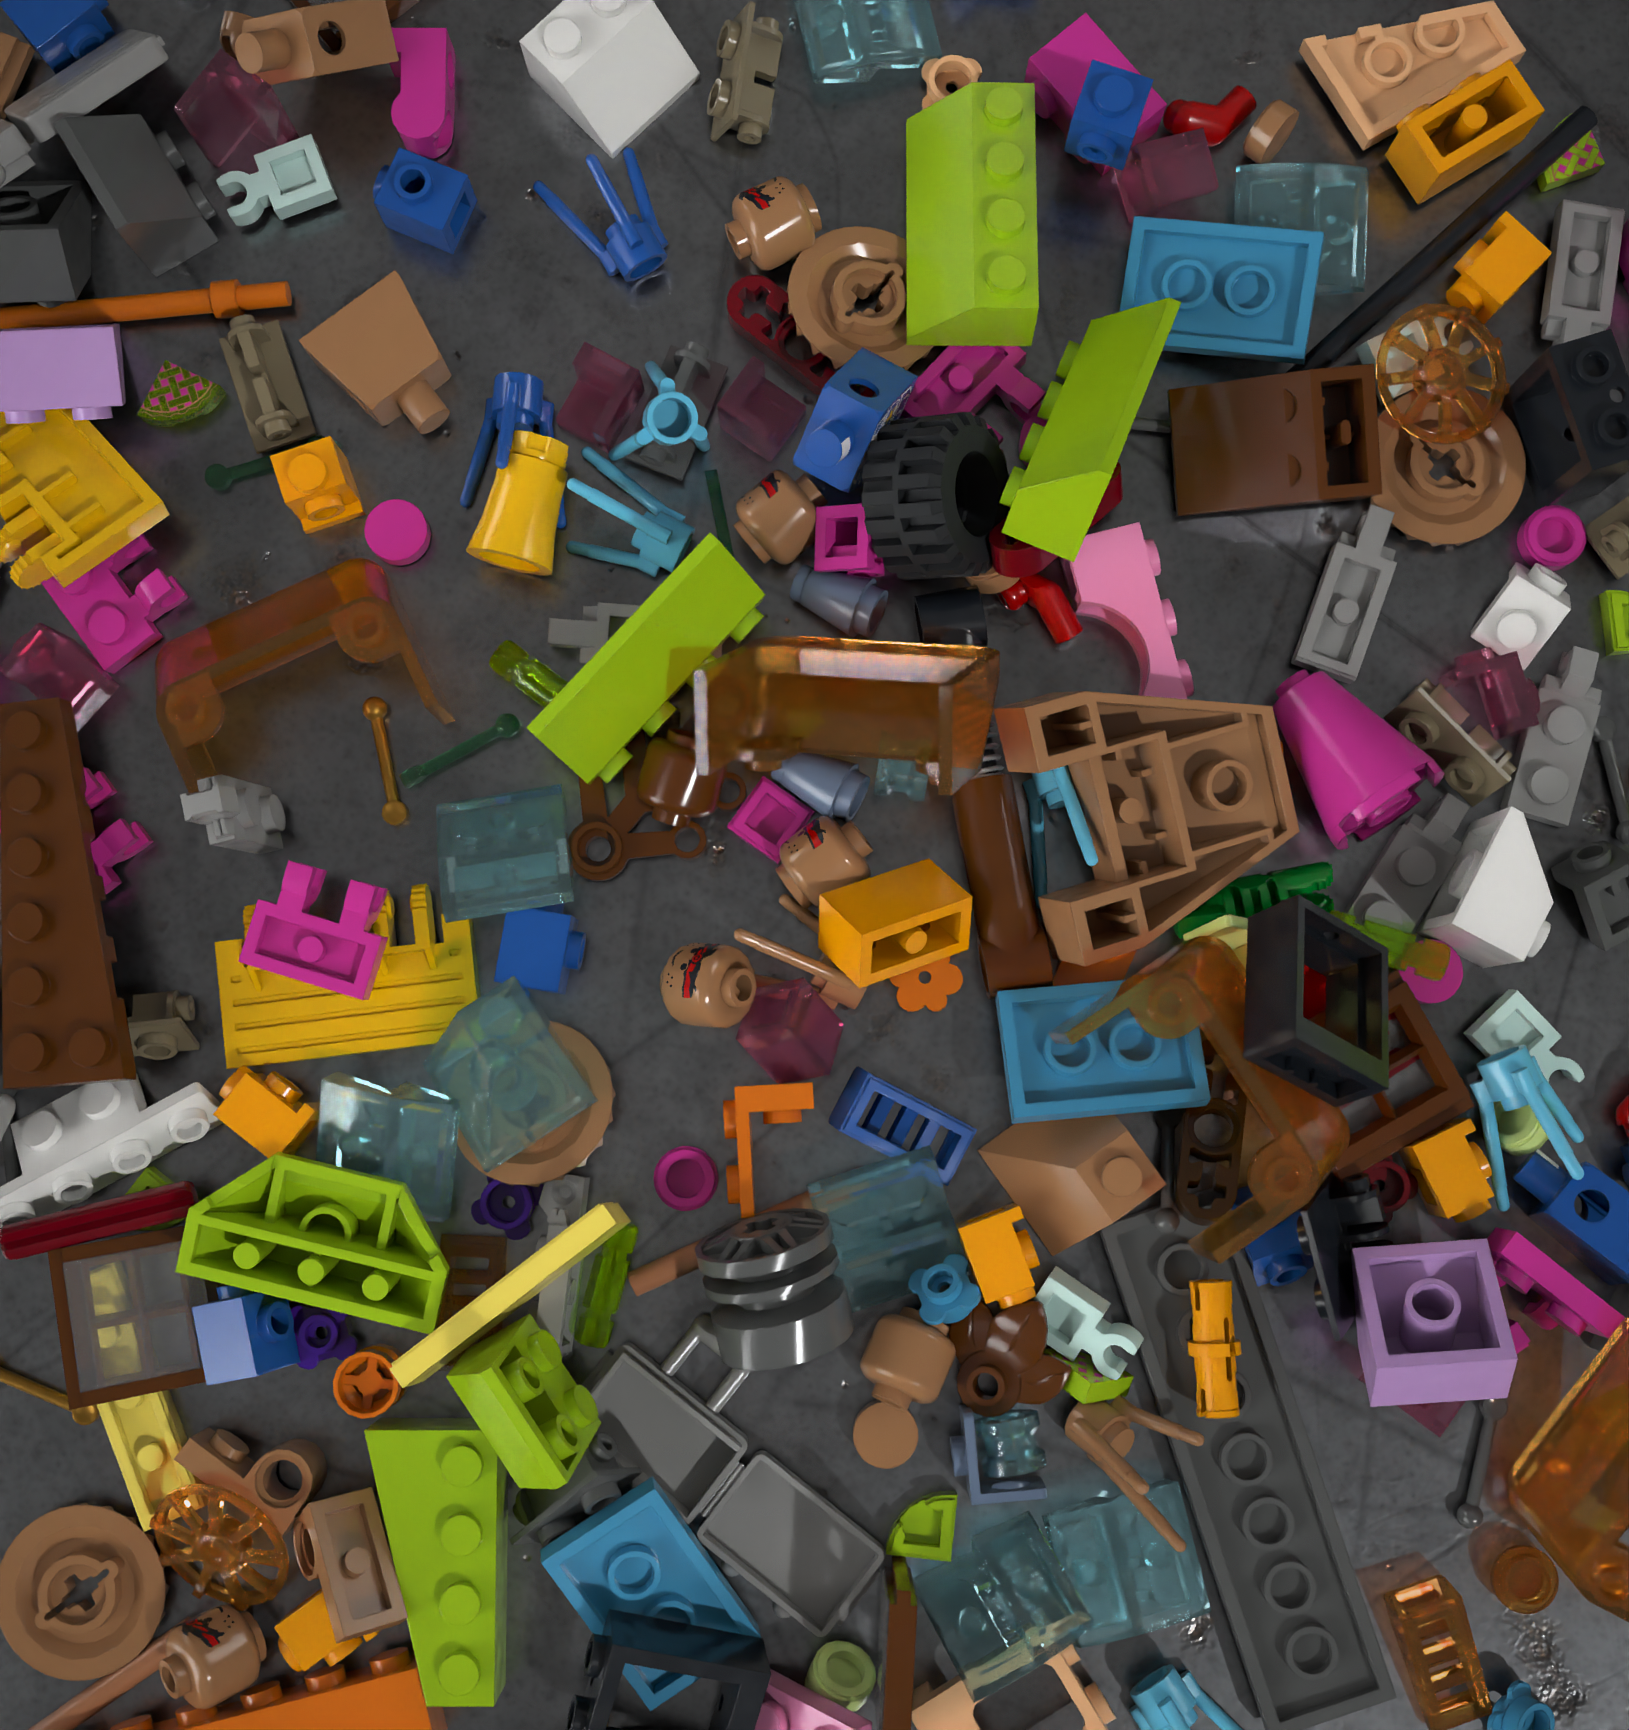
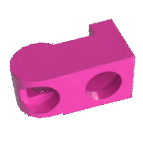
M392 28L399 61L389 63L394 76L401 77L400 93L392 104V122L406 150L427 159L438 158L446 153L451 146L454 135L456 53L447 28Z

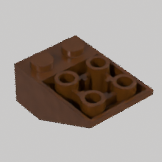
M1374 364L1310 369L1167 390L1176 516L1359 500L1382 494Z

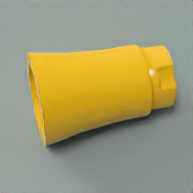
M514 431L508 465L505 469L497 467L494 482L481 519L466 548L467 553L482 561L505 569L532 575H552L555 535L561 500L568 477L565 468L569 446L552 437L542 436L530 431Z

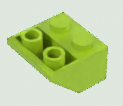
M530 1313L466 1349L446 1376L519 1488L558 1489L567 1484L602 1423L598 1418V1409L592 1395L584 1386L575 1383L562 1363V1354L556 1340L548 1331L539 1328Z

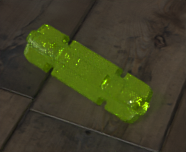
M505 640L489 660L490 667L510 682L514 679L516 681L514 685L545 708L568 682L536 658L530 661V655L511 640Z
M1331 910L1329 912L1387 947L1388 967L1405 972L1407 966L1415 968L1414 975L1432 981H1440L1444 976L1451 956V949L1446 944L1427 938L1421 944L1415 942L1417 935L1366 919L1363 925L1355 923L1356 916L1338 910Z
M628 1223L601 1244V1253L595 1254L582 1306L586 1307V1311L579 1315L574 1333L575 1341L592 1348H605L610 1341L614 1321L610 1320L611 1314H616L618 1311L630 1261L626 1260L627 1254H632L638 1235V1228L631 1223Z

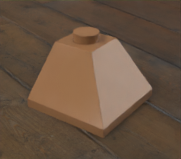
M1115 1115L1012 1124L977 1149V1152L1012 1201L1020 1206L1024 1218L1051 1256L1064 1251L1113 1224L1167 1185L1130 1132Z

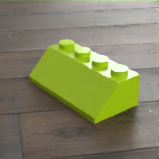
M971 82L906 119V345L1032 346L1039 310L1034 83Z
M1169 297L1093 319L1081 344L1069 340L1055 376L1064 379L1065 382L1062 385L1051 381L1037 417L1047 421L1046 426L1044 427L1033 422L1018 458L1029 463L1026 470L1017 466L1013 467L999 503L1011 507L1001 533L1069 561H1075L1112 477L1181 305L1180 301Z
M709 532L526 728L588 785L598 776L608 784L633 757L625 747L643 729L652 737L675 713L677 709L669 700L680 688L687 683L696 690L719 666L721 662L712 654L730 636L739 644L763 619L764 615L756 607L763 601L766 594L724 545Z

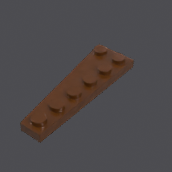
M60 697L0 704L3 1089L22 1090L136 1080V1066L124 999L117 998L111 963L117 962L113 937L106 936L100 902L106 900L103 877L95 873L90 845L96 837L91 808L86 802L85 797L87 786L72 702Z

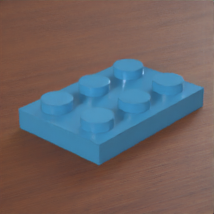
M1134 216L1119 312L1170 297L1180 301L1181 305L1163 351L1304 365L1324 243V232Z
M1188 974L997 992L995 1000L1012 1124L1207 1106L1210 1102L1211 1097L1194 995L1189 991Z
M653 1476L540 1549L541 1564L594 1634L602 1635L609 1609L762 1638L759 1625ZM625 1663L622 1672L650 1711L702 1678Z

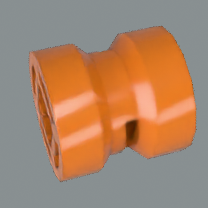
M371 1344L346 1358L337 1368L333 1379V1394L338 1405L347 1414L364 1419L374 1418L399 1402L406 1394L408 1387H401L390 1371V1368L392 1367L391 1363L403 1354L395 1347L386 1344Z

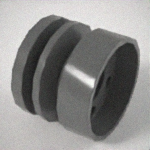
M802 1208L768 1211L757 1214L755 1217L742 1218L724 1225L703 1237L697 1244L695 1253L700 1272L705 1274L702 1280L706 1297L718 1303L712 1310L711 1317L724 1364L734 1369L749 1371L781 1369L813 1360L833 1351L849 1339L855 1329V1324L844 1281L842 1278L833 1275L840 1260L835 1245L831 1243L834 1235L827 1213L816 1209Z

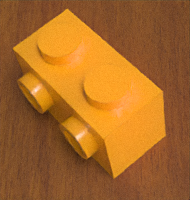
M1511 59L1484 75H1481L1480 72L1470 75L1456 85L1446 98L1430 107L1426 103L1408 113L1396 125L1398 134L1385 156L1416 203L1420 205L1520 144L1544 113L1545 109Z
M929 858L819 895L818 948L860 989L968 950L973 896Z

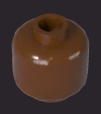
M668 728L666 736L653 738L649 741L637 782V794L643 802L654 807L652 818L669 825L688 827L691 817L702 818L710 816L715 812L728 764L724 755L716 750L717 740L688 730Z

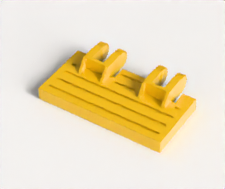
M71 408L45 410L46 421L7 424L5 413L0 412V516L7 523L0 530V563H12L14 560V564L10 566V578L21 589L26 588L28 590L31 587L34 588L37 585H41L42 581H47L51 577H54L65 588L170 515L161 498L89 420H73Z
M427 883L411 886L409 901L413 916L415 944L397 946L394 902L388 890L379 916L370 930L372 933L388 937L370 998L369 1000H361L238 962L256 904L244 906V939L214 942L226 1069H238L243 1065L255 1067L485 1038L472 913L463 911L441 914L444 943H437L429 885Z

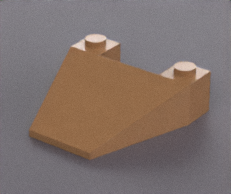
M1075 691L1052 692L993 709L1008 772L1042 773L1063 766H1069L1072 783L1098 856V863L1092 866L1094 880L1038 897L1052 959L1088 966L1144 948L1300 832L1273 706Z

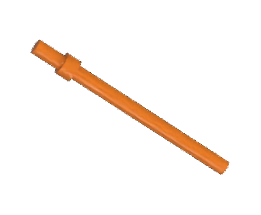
M238 279L211 281L209 288L68 301L51 308L43 307L39 304L0 308V329L92 325L214 313L217 319L235 318L244 315L245 310L291 306L292 295L288 281L241 285Z

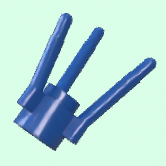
M625 148L623 150V157L643 222L640 221L636 214H628L598 157L595 154H588L586 156V164L616 220L605 232L609 240L607 245L542 181H535L533 184L534 191L600 259L609 276H614L620 272L625 281H635L655 271L667 259L664 248L669 243L658 226L644 178L632 148Z
M504 372L495 376L493 397L486 399L484 421L460 497V504L463 507H469L472 504L496 428L499 430L495 465L499 469H505L508 465L514 431L533 432L534 425H538L540 435L555 439L553 431L554 404L543 400L544 383L538 377L521 372ZM562 496L557 528L560 529L564 528L567 524L564 496Z

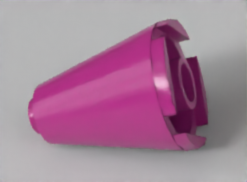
M1306 669L1298 671L1287 678L1276 689L1275 693L1279 699L1273 705L1275 718L1325 831L1337 849L1344 850L1349 848L1347 835L1354 832L1362 842L1412 809L1421 801L1414 790L1425 779L1429 781L1433 788L1441 782L1445 773L1433 758L1324 671L1311 675Z

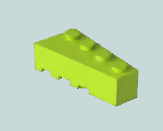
M380 1418L365 1429L364 1433L397 1579L408 1615L407 1623L426 1707H494L506 1685L508 1470L473 1418Z

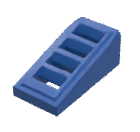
M859 1066L854 1069L828 1120V1123L838 1131L946 1186L949 1185L977 1131L973 1126ZM874 1091L878 1092L879 1094L863 1124H858ZM894 1102H897L902 1107L887 1136L884 1138L878 1133ZM920 1114L926 1118L910 1149L907 1150L901 1146L915 1119ZM942 1125L949 1129L933 1163L924 1159V1156L939 1127Z

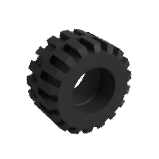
M971 412L896 419L891 421L890 425H884L877 434V441L871 442L867 452L868 463L864 465L863 469L864 489L861 492L867 534L871 535L872 548L877 557L883 558L884 567L890 573H897L898 578L904 580L979 576V573L989 571L992 568L989 533L1008 516L1011 508L999 503L1010 474H1008L1004 451L1000 449L998 437L993 429H988L986 421L979 415L973 416Z

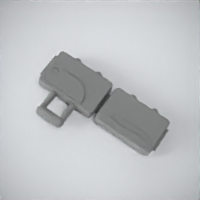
M125 29L6 107L4 110L5 114L12 123L0 118V188L35 165L28 155V152L31 150L29 144L32 145L34 141L42 143L56 135L58 132L53 123L64 117H81L167 61L169 57L162 47L165 45L159 35L135 29Z
M704 1314L696 1317L692 1326L661 1365L631 1342L623 1343L614 1354L607 1351L582 1383V1386L592 1395L598 1409V1418L602 1422L596 1435L606 1433L614 1439L617 1445V1454L614 1457L619 1468L640 1467L642 1471L629 1485L635 1488L653 1476L687 1525L700 1512L701 1516L705 1518L698 1528V1540L722 1559L721 1568L726 1575L734 1577L740 1574L773 1601L772 1608L776 1616L780 1618L792 1616L818 1637L826 1636L836 1623L841 1626L881 1574L878 1568L884 1560L883 1546L768 1452L763 1450L757 1451L745 1466L743 1463L738 1462L747 1450L748 1437L719 1412L751 1371L732 1368L707 1402L673 1376L700 1341L721 1357L712 1317Z

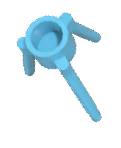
M648 361L645 364V370L658 388V396L648 402L643 411L642 422L644 428L612 448L608 453L609 458L616 461L650 443L652 440L660 445L672 446L685 442L689 438L693 440L699 450L703 452L708 451L710 443L707 438V430L698 424L696 406L689 397L675 391L674 381L671 378H667L654 361Z
M589 446L583 447L581 454L586 460L652 513L647 511L643 516L599 490L575 478H570L567 481L568 489L637 528L631 545L640 549V554L577 541H569L566 544V550L573 554L587 556L588 558L637 568L653 577H656L660 567L673 572L681 563L691 543L695 528L684 523L686 516L665 506Z
M1068 765L1042 773H1031L1032 779L1022 783L1029 804L1033 885L1036 907L1039 909L1038 897L1047 894L1048 884L1043 800L1046 799L1049 809L1066 807L1086 863L1089 866H1094L1098 863V856L1072 783Z
M1526 1045L1503 1050L1477 1063L1476 1065L1482 1079L1474 1081L1469 1085L1479 1104L1487 1158L1492 1170L1491 1181L1497 1208L1503 1212L1507 1211L1510 1208L1493 1102L1500 1101L1504 1111H1511L1530 1105L1571 1177L1575 1180H1581L1584 1177V1170L1558 1123L1575 1143L1582 1142L1584 1134L1544 1077L1535 1056L1530 1055Z
M1173 1665L1163 1666L1140 1680L1130 1691V1696L1135 1705L1129 1709V1712L1141 1730H1191L1190 1727L1198 1719V1715L1193 1709L1195 1704L1221 1730H1243L1200 1688L1189 1670L1179 1675Z

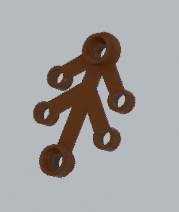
M723 675L709 676L694 690L692 703L695 712L681 729L709 736L715 728L724 729L735 724L741 717L744 708L743 695L738 684L731 678ZM717 694L725 695L731 701L729 710L722 715H714L707 709L709 699ZM643 729L625 747L633 755L631 760L623 767L625 797L609 816L603 780L598 776L588 785L579 777L583 822L575 827L569 835L566 852L572 868L588 880L605 881L614 878L622 872L629 859L675 854L682 860L690 861L699 858L707 848L705 831L698 823L690 821L688 827L674 826L671 831L629 833L645 813L653 812L654 807L643 802L637 794V782L646 752L645 731ZM726 772L724 782L731 781L736 783L740 788V793L733 802L723 803L719 800L717 809L723 812H733L738 810L745 802L747 789L739 775L733 772ZM687 829L696 831L700 837L698 847L690 852H684L678 849L676 845L679 833ZM596 839H605L610 843V854L603 861H593L588 856V847Z

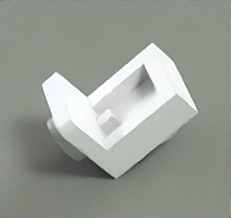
M1516 562L1509 571V580L1472 628L1470 637L1517 667L1525 670L1571 610L1570 595L1563 591L1567 586L1566 581L1541 564L1535 563L1530 570Z

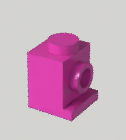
M862 503L816 507L814 571H847V575L864 577L884 576L883 558H878L872 548V538L870 534H867L864 522L866 517Z

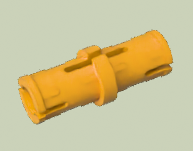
M1196 1279L1189 1281L1193 1317V1339L1187 1341L1188 1355L1194 1357L1197 1389L1196 1415L1198 1417L1218 1419L1232 1418L1240 1415L1236 1383V1356L1241 1355L1242 1352L1241 1340L1235 1339L1232 1313L1233 1284L1231 1279Z

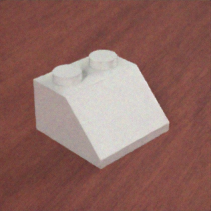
M563 0L519 41L529 76L612 159L700 79V72L653 0Z
M1510 806L1470 823L1461 841L1463 845L1455 856L1458 859L1431 900L1415 933L1426 939L1439 940L1448 944L1459 956L1482 968L1523 962L1526 956L1530 958L1535 956L1545 943L1551 928V924L1545 921L1554 902L1524 813Z

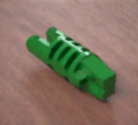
M1322 861L1270 871L1266 875L1259 873L1238 877L1173 925L1174 931L1181 939L1184 934L1223 915L1230 914L1248 918L1276 905L1284 899L1292 898L1296 895L1302 896L1334 915L1333 898L1331 899L1329 895H1324V893H1313L1314 890L1320 891L1321 889H1327V886H1331V882H1333L1332 864Z

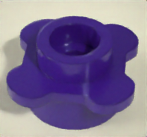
M487 1176L488 1185L483 1190L481 1198L474 1201L471 1207L473 1219L480 1225L489 1223L495 1228L503 1229L506 1236L511 1240L523 1239L531 1231L529 1220L536 1206L539 1205L544 1184L541 1183L538 1187L529 1185L510 1186ZM506 1196L514 1198L515 1205L512 1208L504 1206L503 1200Z
M298 1305L291 1309L301 1361L296 1363L299 1367L310 1370L317 1367L322 1360L333 1357L345 1360L355 1354L358 1348V1340L352 1335V1322L348 1314L320 1307L307 1308L303 1305ZM320 1326L327 1329V1336L324 1339H320L316 1335V1330Z

